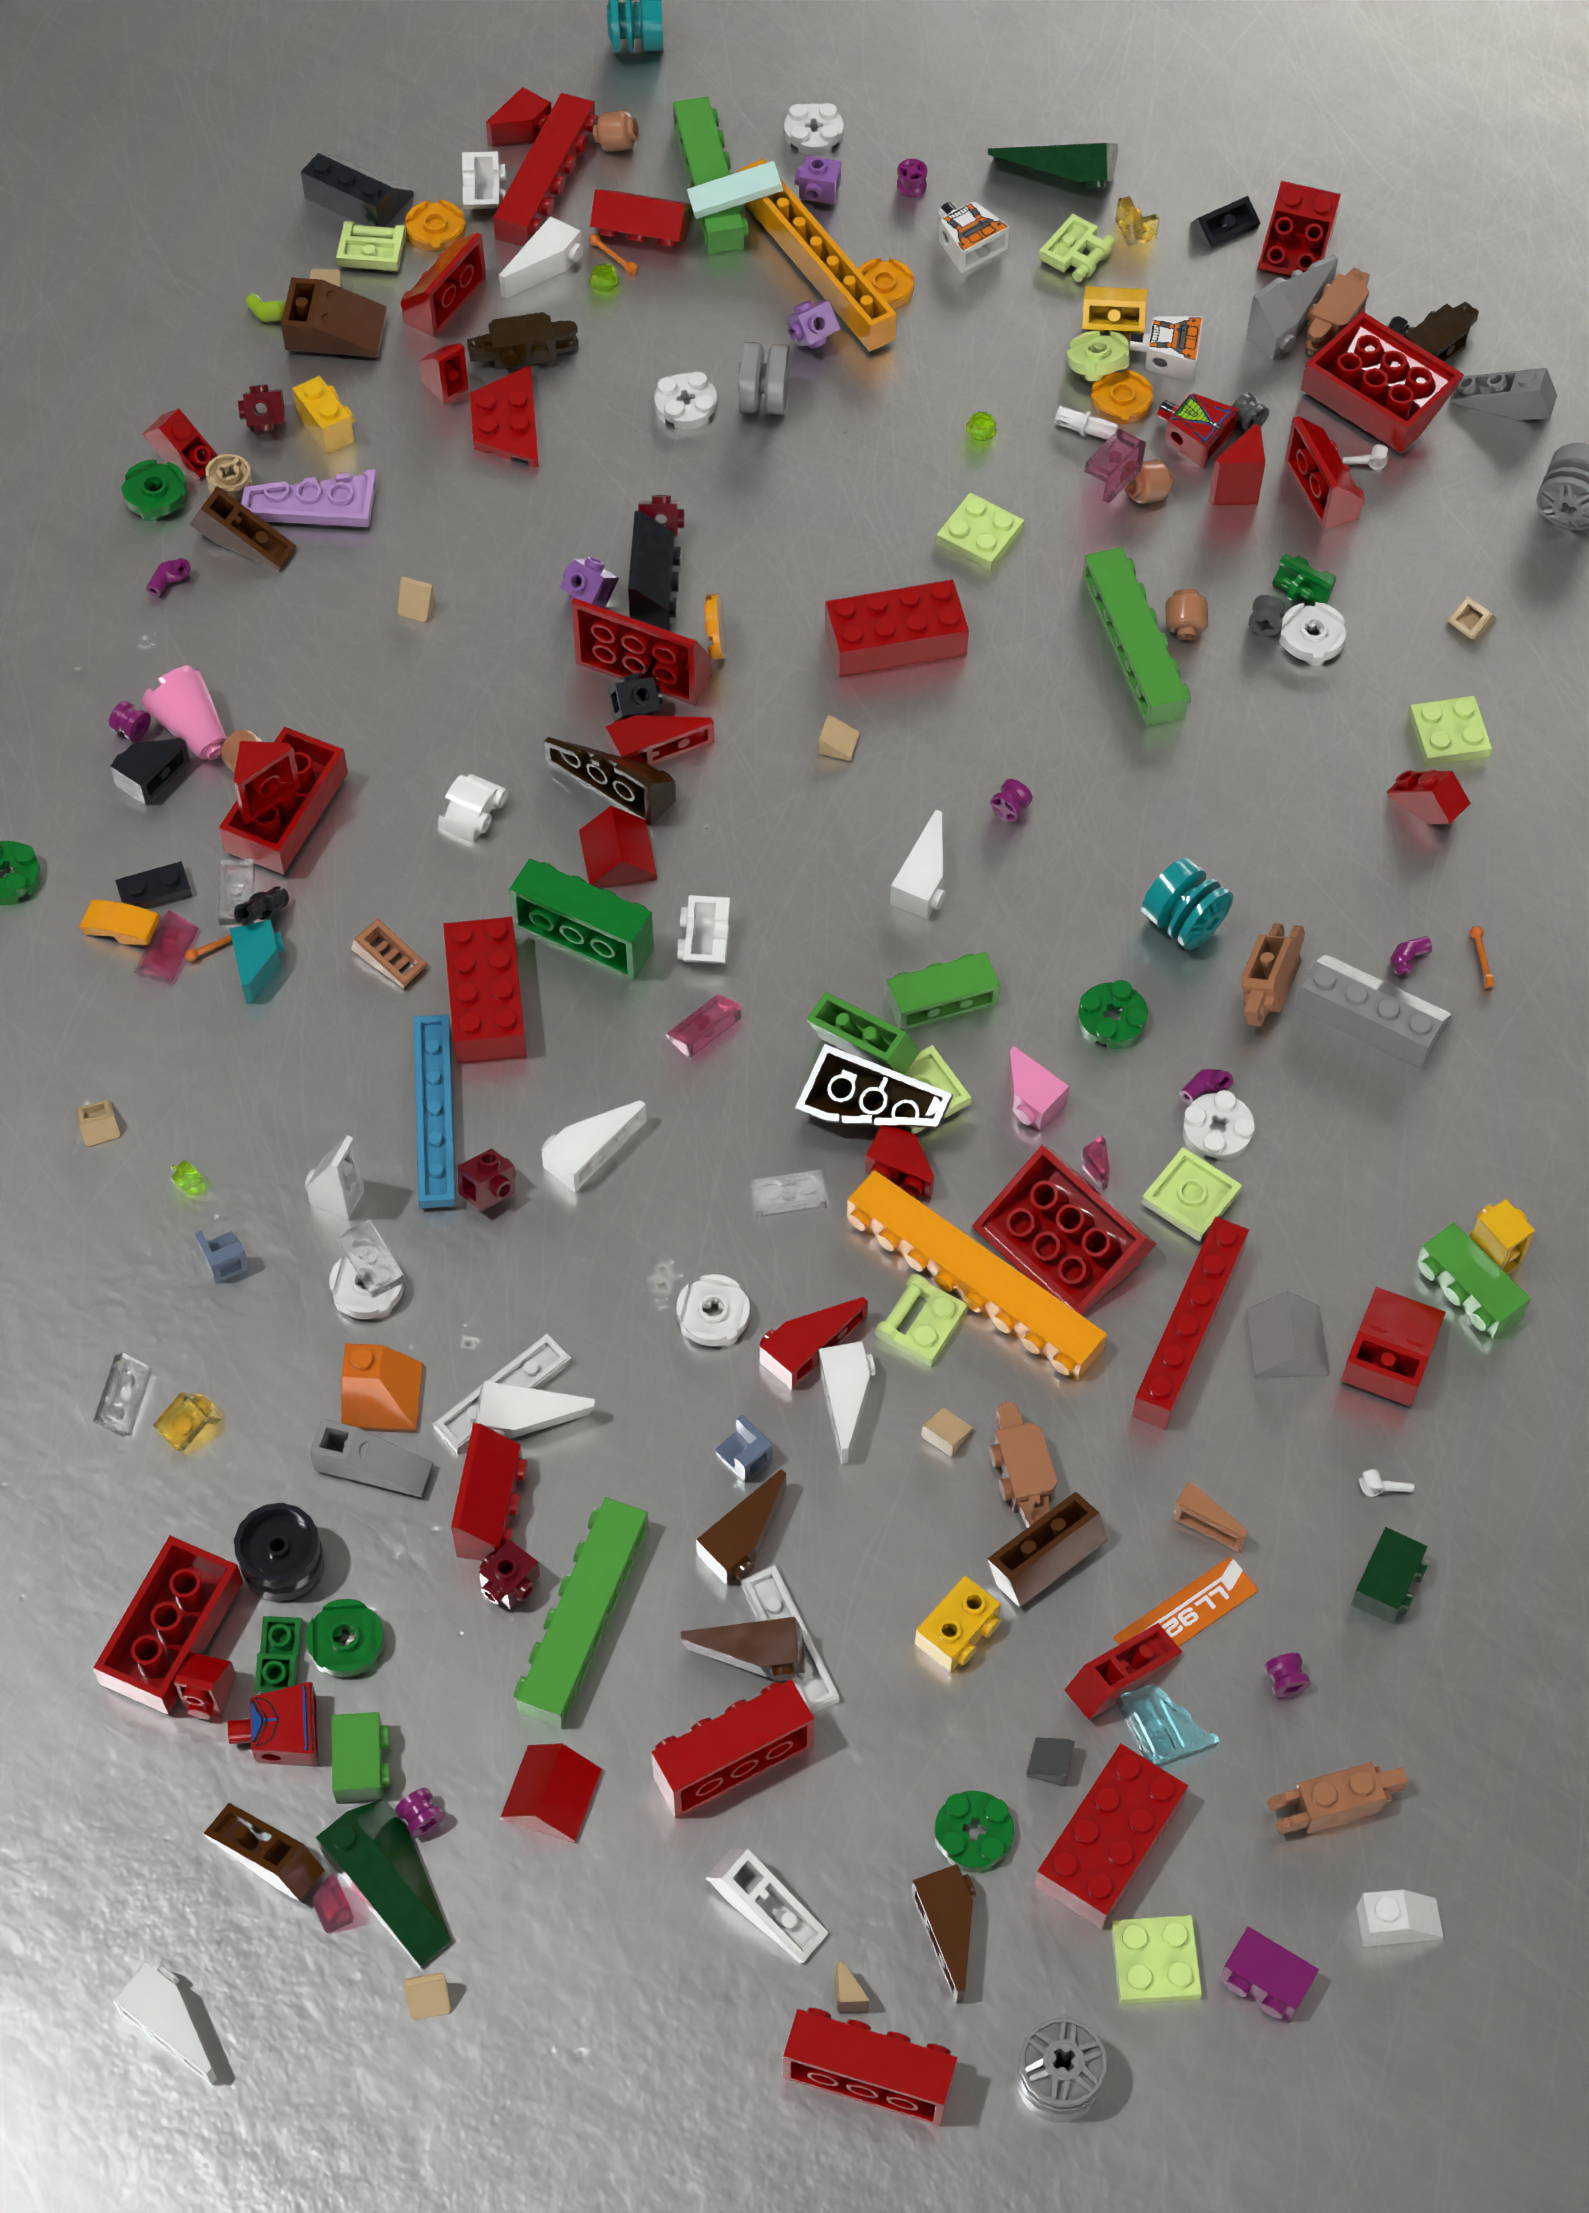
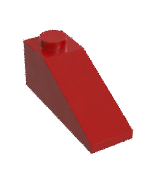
M635 715L627 719H619L613 724L605 726L607 747L611 754L649 765H654L714 742V721L711 717Z
M860 1297L786 1321L777 1330H769L759 1344L760 1363L792 1390L818 1365L819 1349L838 1346L867 1319L868 1301L864 1297Z
M1157 1623L1085 1664L1064 1691L1086 1718L1090 1720L1117 1704L1177 1659L1183 1652L1161 1625Z

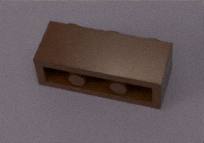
M1074 1492L987 1559L997 1587L1021 1607L1108 1541L1100 1513L1082 1496Z

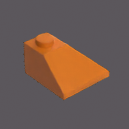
M345 1343L341 1376V1423L358 1427L364 1431L417 1433L423 1362L384 1345Z

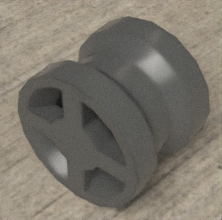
M1245 393L1240 396L1232 405V407L1238 409L1237 422L1242 424V429L1245 432L1254 424L1261 427L1269 416V409L1263 404H1258L1256 397L1251 393Z
M1261 595L1257 597L1253 602V613L1250 615L1248 622L1249 628L1258 635H1276L1281 628V618L1284 616L1285 604L1275 596Z

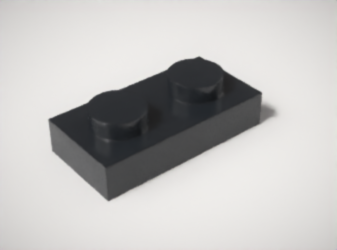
M182 861L115 880L121 902L144 909L192 896Z

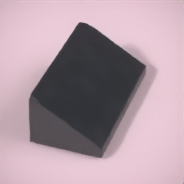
M1246 196L1198 217L1190 224L1204 243L1210 247L1261 223L1249 196Z

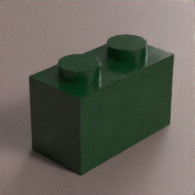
M1385 1527L1350 1605L1391 1624L1394 1623L1398 1612L1406 1615L1415 1595L1408 1590L1413 1580L1418 1583L1421 1582L1429 1565L1428 1561L1423 1560L1428 1546Z

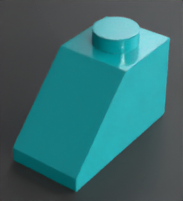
M271 920L229 928L246 1004L253 1003L281 968L278 953L285 952L281 932L273 933Z

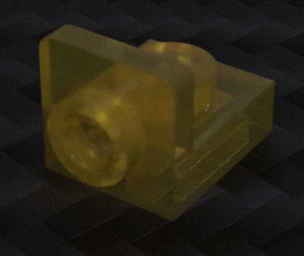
M1130 196L1119 198L1115 221L1127 245L1132 246L1156 240L1160 222L1158 215L1153 214L1142 217L1141 210L1135 207Z
M180 1392L153 1426L176 1450L184 1451L207 1423L217 1425L221 1418L213 1411L215 1408L214 1403L201 1393L195 1395Z

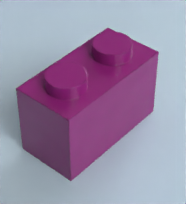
M1247 1926L1227 1960L1220 1978L1226 1981V1987L1233 1993L1241 1997L1248 1995L1260 2002L1261 2008L1272 2017L1277 2019L1284 2017L1291 2021L1314 1982L1319 1969Z

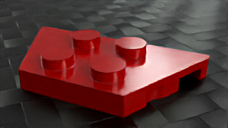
M527 366L470 392L474 450L487 454L493 453L500 458L510 461L513 457L528 461L529 467L539 468L531 366Z

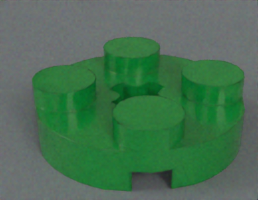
M145 460L131 467L125 474L126 480L121 487L124 502L131 511L141 515V518L146 521H154L158 517L168 515L187 502L185 476L182 470L174 463L167 461V465L157 464V460ZM152 485H154L156 488L161 487L157 491L149 490V487Z
M0 841V871L5 868H11L14 871L13 873H7L4 878L0 876V905H11L19 902L18 898L24 896L27 892L30 896L37 889L41 880V868L31 846L16 841Z
M1117 980L1114 983L1098 984L1081 996L1077 1022L1080 1031L1090 1042L1096 1044V1041L1101 1044H1107V1048L1121 1049L1134 1044L1141 1037L1146 1027L1148 1008L1143 997L1136 990L1132 989L1129 982ZM1109 1010L1120 1013L1119 1020L1116 1021L1112 1017L1105 1018L1104 1015Z
M338 1599L327 1603L314 1619L313 1617L311 1618L306 1628L305 1641L310 1658L320 1672L336 1677H350L375 1667L378 1657L383 1650L384 1631L380 1618L376 1613L374 1614L372 1610L367 1608L364 1603L354 1599ZM343 1630H349L350 1636H355L354 1641H351L346 1646H341L339 1642H334L335 1638L341 1637Z
M966 1791L949 1796L937 1814L934 1827L936 1846L948 1859V1862L952 1866L958 1864L962 1871L974 1873L991 1869L994 1864L1000 1862L1002 1858L1004 1859L1011 1849L1014 1836V1823L1006 1803L991 1794L981 1791ZM971 1823H978L979 1827L985 1830V1834H979L977 1840L969 1839V1833L963 1831L964 1826L967 1827Z

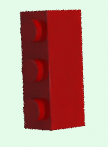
M595 189L590 227L598 228V234L616 237V232L628 233L627 239L645 242L647 236L658 238L657 244L675 247L676 241L685 242L694 212L691 203L613 190Z
M476 232L457 240L445 252L440 253L433 266L421 275L419 281L410 291L403 295L400 304L403 323L432 337L439 333L486 279L482 234Z
M1300 416L1293 417L1285 461L1323 529L1326 530L1359 520L1362 505L1365 503L1364 493L1360 487L1355 485L1351 478L1349 466L1346 463L1343 464L1339 457L1336 443L1329 439L1323 428Z
M473 1423L451 1530L458 1558L483 1561L489 1553H497L508 1539L513 1541L514 1529L509 1528L511 1516H518L521 1494L516 1493L518 1482H524L526 1479L528 1460L522 1458L520 1444L480 1423Z

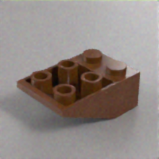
M291 277L281 321L285 350L378 357L387 315V306L324 280Z

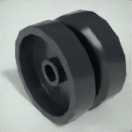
M285 1503L266 1504L250 1512L239 1524L234 1538L235 1556L247 1586L258 1596L276 1602L294 1600L309 1592L318 1582L324 1567L323 1548L318 1530L310 1515L297 1506Z

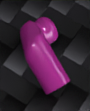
M184 558L161 563L147 584L146 590L151 595L159 597L167 584L187 578L191 570L190 563Z
M1424 936L1408 940L1396 946L1390 958V964H1393L1395 974L1410 973L1413 969L1410 960L1413 957L1432 952V944L1429 937Z
M1203 1069L1180 1091V1095L1184 1101L1191 1104L1202 1093L1227 1091L1233 1085V1076L1228 1071Z

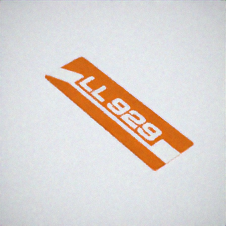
M1228 1557L1120 1631L1113 1639L1120 1645L1159 1623L1179 1647L1257 1593L1258 1588L1232 1557Z

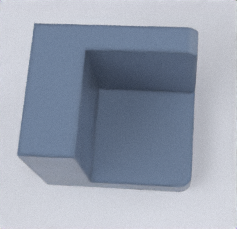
M202 1231L194 1233L199 1250L215 1283L250 1269L245 1251L240 1241H236L232 1232H228L208 1242Z
M741 1415L736 1419V1432L716 1448V1454L744 1482H747L772 1460V1443L744 1415Z

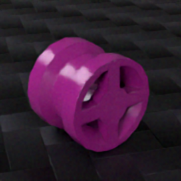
M906 159L898 165L897 190L904 197L917 198L925 193L928 170L924 162L918 159Z
M126 700L120 702L113 709L109 718V728L116 733L123 732L125 738L132 742L139 741L146 734L151 723L149 713L142 709L136 710L134 704Z
M1007 779L1001 786V792L996 793L991 798L990 805L1000 818L1009 822H1015L1022 814L1021 809L1028 807L1032 802L1033 796L1023 783L1018 780Z
M1293 1652L1277 1656L1264 1665L1266 1675L1273 1680L1271 1689L1275 1697H1289L1306 1690L1310 1686L1311 1682L1308 1675L1302 1672L1303 1660L1299 1653Z
M425 1787L407 1795L395 1808L399 1818L407 1821V1829L413 1838L429 1833L445 1818L444 1811L441 1807L433 1804V1795Z

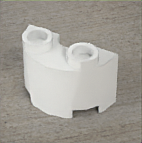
M462 152L463 209L498 208L506 194V190H501L500 183L506 182L505 163L499 164V152Z
M468 773L467 777L459 775L445 796V799L450 800L445 814L443 816L439 815L438 828L474 843L480 833L487 831L492 819L491 814H489L490 811H496L497 808H502L505 804L508 790L471 773Z
M689 895L688 907H681L680 927L687 929L685 939L678 940V960L692 963L726 964L730 927V898Z

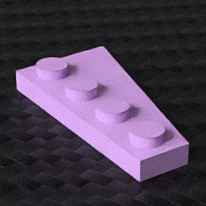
M376 469L365 470V475L349 477V473L335 474L336 479L317 481L316 477L305 478L303 482L288 485L286 481L246 486L244 487L241 504L267 522L369 527L377 473Z

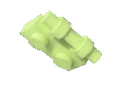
M1072 214L1039 250V260L1062 272H1065L1070 265L1076 267L1072 276L1076 281L1081 282L1085 277H1089L1094 273L1097 268L1096 265L1100 260H1105L1109 256L1111 248L1115 244V239L1111 235H1106L1103 239L1097 237L1098 226ZM1085 248L1091 251L1088 256L1082 254Z

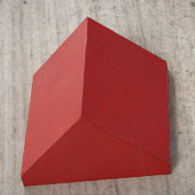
M1254 424L1215 460L1208 499L1211 505L1258 504L1266 461L1261 427L1257 424Z
M240 741L233 781L242 821L246 825L301 788L294 750L289 743Z
M610 806L579 829L590 885L603 888L657 879L645 819Z
M563 1743L528 1745L500 1818L510 1823L576 1843L602 1769Z

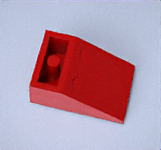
M1281 181L1257 270L1291 277L1292 272L1299 269L1304 273L1312 263L1324 259L1339 212L1341 194Z
M1376 1287L1346 1362L1341 1381L1411 1407L1446 1312Z

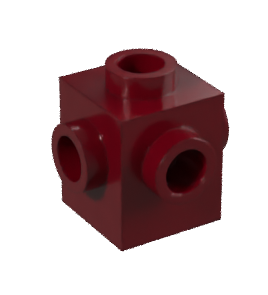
M268 384L249 386L250 392L243 393V400L238 401L240 420L246 419L247 427L254 426L255 432L274 430L273 424L286 422L282 389L269 390ZM263 403L267 411L260 413L256 409V404Z
M652 495V501H639L638 511H642L656 521L657 515L662 514L666 516L667 521L660 524L674 532L675 537H678V528H684V509H678V501H671L670 495Z
M492 1148L457 1166L459 1194L480 1211L515 1194L516 1171L514 1165L509 1159L504 1158Z
M510 1539L497 1553H489L479 1567L481 1592L494 1604L502 1602L509 1609L517 1601L523 1602L528 1598L535 1587L534 1582L540 1577L538 1561Z

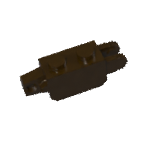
M1466 301L1454 308L1446 303L1437 311H1431L1419 325L1410 327L1403 337L1447 363L1465 349L1470 327L1477 321L1479 311Z
M544 312L493 319L488 325L489 334L467 339L470 362L494 361L495 369L557 361L556 354L575 351L579 347V341L576 333H578L576 323L571 320L551 322L550 316Z

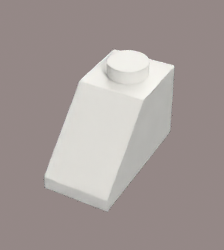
M1402 1889L1363 1893L1357 1904L1356 1911L1363 1947L1443 1939L1437 1901L1434 1897Z

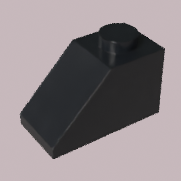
M174 738L134 743L115 757L110 768L115 786L146 805L190 761L185 740Z

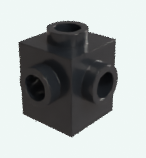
M642 674L628 675L623 677V682L615 683L608 688L614 722L635 715L651 716L661 710L660 705L663 702L662 692L659 685H655L654 677L643 679Z

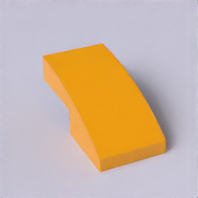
M92 899L79 928L85 935L114 936L120 944L149 945L161 917L156 912L138 906Z

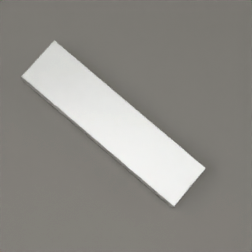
M545 1334L487 1381L539 1390L572 1364L571 1357L548 1334ZM482 1385L433 1423L437 1433L457 1454L469 1445L472 1426L476 1420Z
M771 1566L741 1579L740 1585L758 1621L795 1617L802 1628L805 1673L795 1674L792 1681L811 1714L838 1703L840 1697L776 1566Z

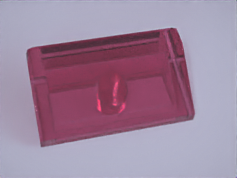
M169 910L161 917L134 973L170 985L199 927Z
M717 994L670 1030L666 1037L690 1059L741 1019V1006Z

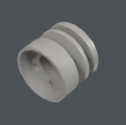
M1586 443L1567 444L1561 446L1554 453L1536 498L1538 510L1556 526L1568 530H1584L1589 528V444Z
M1070 2018L1050 2019L1037 2025L1025 2039L1016 2070L1017 2090L1024 2105L1036 2116L1051 2122H1071L1084 2116L1096 2103L1107 2070L1106 2051L1099 2036L1086 2024ZM1056 2059L1061 2063L1069 2061L1071 2063L1069 2071L1064 2067L1056 2069Z

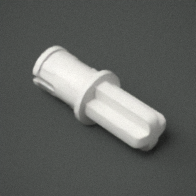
M1060 405L1056 413L1055 425L1080 432V436L1090 434L1109 441H1114L1117 436V424L1093 417L1092 412L1083 413Z

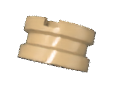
M219 455L213 458L206 467V478L210 495L218 486L239 502L242 501L244 487L252 486L250 465L239 455Z

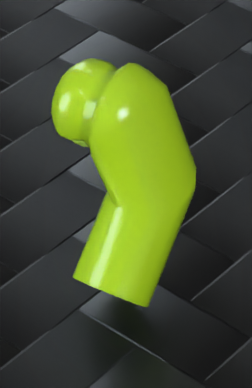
M256 293L247 296L245 304L260 321L270 323L282 320L286 302L278 300L264 302Z

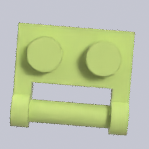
M344 221L336 256L337 266L398 271L403 245L406 242V226L396 225L395 228L355 225L354 221Z
M913 1273L905 1283L907 1288L885 1322L881 1321L878 1324L874 1334L888 1345L932 1367L966 1314L968 1304L929 1284L921 1275ZM918 1296L927 1300L906 1335L898 1332V1327Z

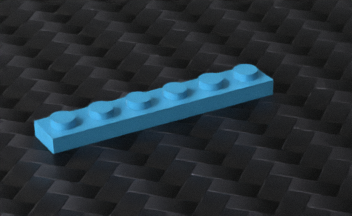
M449 1014L414 1016L419 1208L456 1206Z

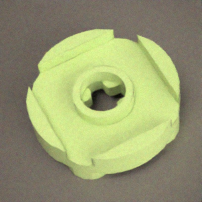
M1100 330L1083 333L1070 342V349H1067L1068 366L1074 372L1084 375L1087 381H1098L1103 375L1128 368L1130 365L1129 342L1125 336L1110 331V336H1100Z

